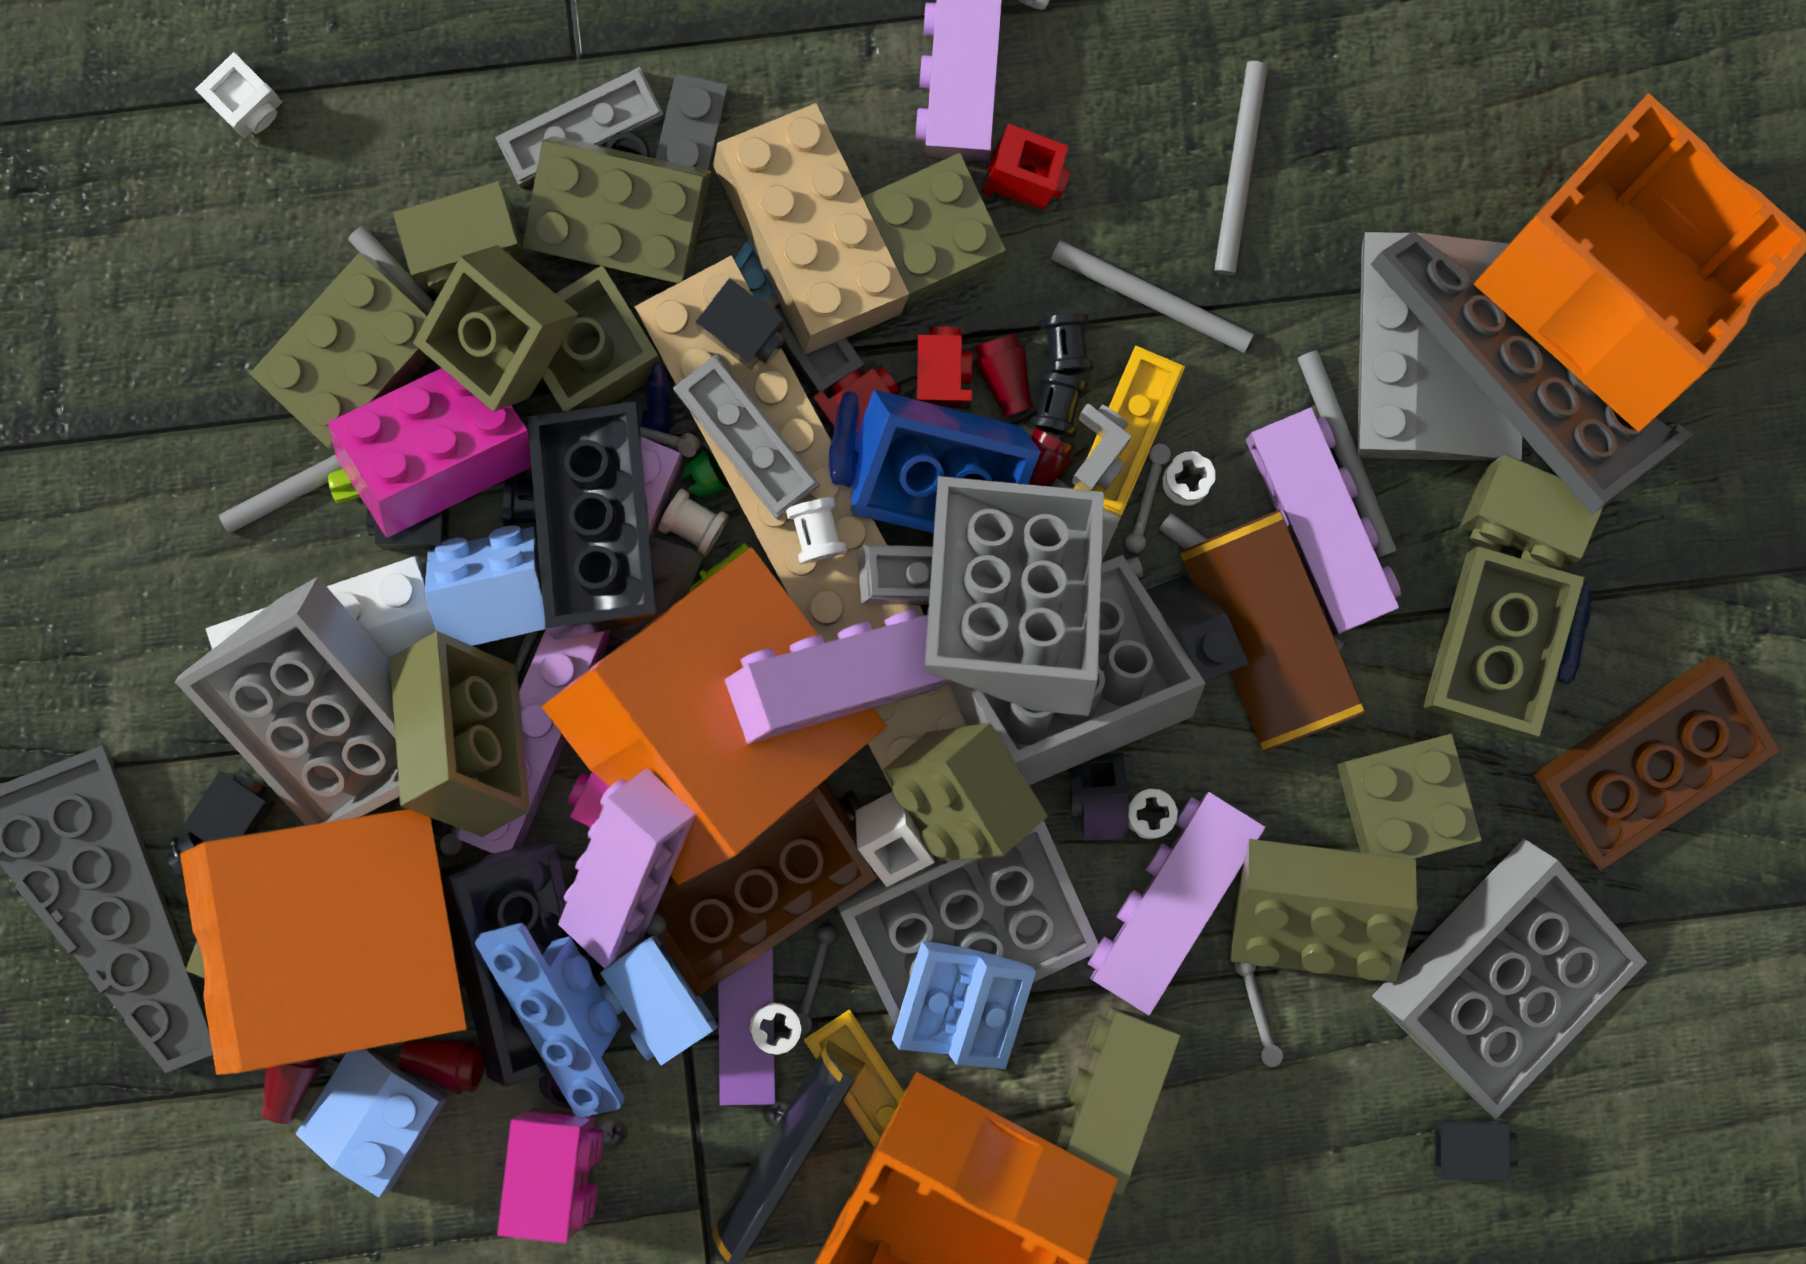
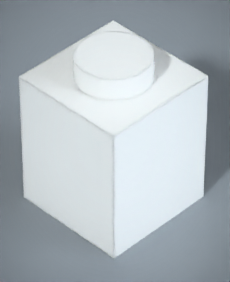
M893 791L855 811L857 848L886 887L935 863L934 854L926 848L922 841V832L909 811L898 803Z

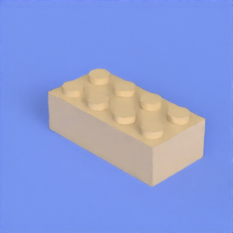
M816 103L717 143L713 167L804 355L902 314L909 292Z

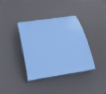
M921 941L892 1040L899 1050L949 1054L956 1065L1006 1069L1036 970L1032 966L998 955L959 946Z

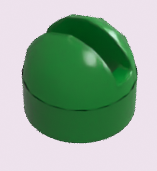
M706 450L692 457L685 464L682 470V481L694 478L696 482L687 489L691 495L698 498H707L727 489L726 479L710 451Z

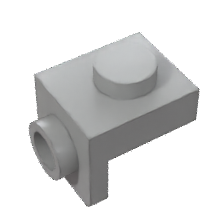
M1087 404L1081 411L1079 420L1102 437V439L1076 472L1072 483L1081 490L1093 491L1097 485L1107 490L1126 465L1118 457L1128 446L1132 436L1124 430L1128 423L1115 411L1105 405H1101L1097 410L1090 404Z

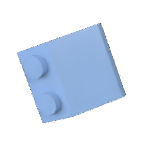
M658 936L649 937L600 972L606 981L600 987L605 1000L613 1005L617 1015L623 1011L627 1013L636 1027V1030L630 1033V1037L647 1061L655 1057L659 1064L663 1065L719 1027L718 1022L700 995L696 996Z
M371 1048L351 1051L345 1054L296 1135L331 1168L377 1197H381L391 1191L449 1097L411 1073L400 1070L398 1065Z

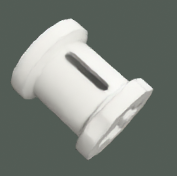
M1183 452L1177 455L1166 468L1162 478L1163 490L1173 503L1181 506H1193L1207 496L1210 487L1215 482V469L1212 462L1208 458L1202 457L1198 452ZM1183 467H1188L1191 474H1200L1202 478L1194 487L1193 492H1189L1187 484H1177L1175 480L1183 471Z
M681 488L666 509L658 530L664 534L670 531L696 545L698 547L697 553L706 557L722 534L729 515L722 511L718 514L711 512L689 499V492Z
M833 497L804 502L789 507L786 510L788 519L794 520L802 549V552L798 555L800 564L817 562L848 552L846 543L839 542L831 512L835 507Z
M1147 789L1135 794L1132 801L1128 803V828L1136 832L1139 837L1145 839H1154L1166 835L1173 829L1177 821L1178 810L1175 801L1168 793L1160 789ZM1146 799H1152L1154 807L1164 808L1165 818L1156 821L1155 830L1149 829L1147 821H1138L1137 811L1145 808Z
M772 1002L765 1007L758 1008L754 1012L750 1020L749 1030L754 1042L761 1050L769 1054L778 1055L786 1053L795 1047L800 1038L801 1025L798 1016L793 1010L783 1004ZM776 1013L784 1014L783 1024L790 1028L787 1038L778 1036L774 1044L766 1042L767 1033L760 1028L762 1020H773Z

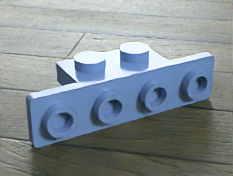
M521 923L480 934L475 941L476 947L574 1114L586 1117L620 1109L625 1098L601 1057L621 1024L613 1005L605 1000L603 992L592 975L588 961L581 956L571 936L552 941L542 956L526 926Z

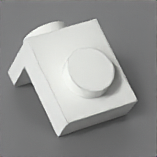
M234 52L195 89L243 139L251 132L257 134L266 129L276 118L278 113L276 108L282 103L273 89L267 83H264Z

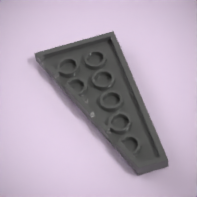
M1411 232L1381 251L1371 263V266L1386 281L1388 286L1402 299L1423 323L1425 328L1433 334L1592 515L1678 450L1694 435L1679 423L1671 429L1656 417L1640 432L1635 430L1489 297L1471 284L1467 269L1416 232Z
M98 746L1 784L0 866L15 883L17 891L64 949L76 958L88 973L90 981L100 993L106 995L125 1019L124 1023L165 1073L213 1056L204 1002L193 974L185 971L188 965L185 951L108 746Z

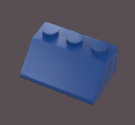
M874 389L855 440L851 511L855 515L934 533L938 476L1028 485L1041 451L1022 426Z

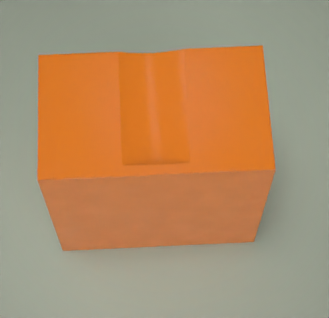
M1648 93L1473 284L1635 430L1640 432L1709 369L1745 326L1751 310L1780 284L1805 254L1806 232L1759 190L1732 173L1715 156L1705 142Z
M752 547L690 590L645 625L639 634L600 660L541 706L586 766L603 780L608 787L621 778L630 781L648 768L696 813L671 872L672 878L678 885L737 855L887 727L876 710L871 708L747 744L725 679L743 668L741 659L747 655L768 648H773L776 656L790 653V645L818 635Z
M410 809L208 841L180 853L192 930L197 939L204 962L205 987L203 997L216 1075L246 1072L466 1030L430 817Z
M916 1072L835 1219L814 1264H1087L1118 1178Z

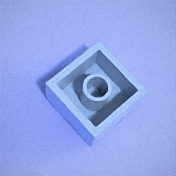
M505 526L491 532L489 537L468 542L465 538H452L441 542V545H437L435 549L428 550L424 593L435 631L473 646L545 629L538 539L534 527L521 529L519 526Z

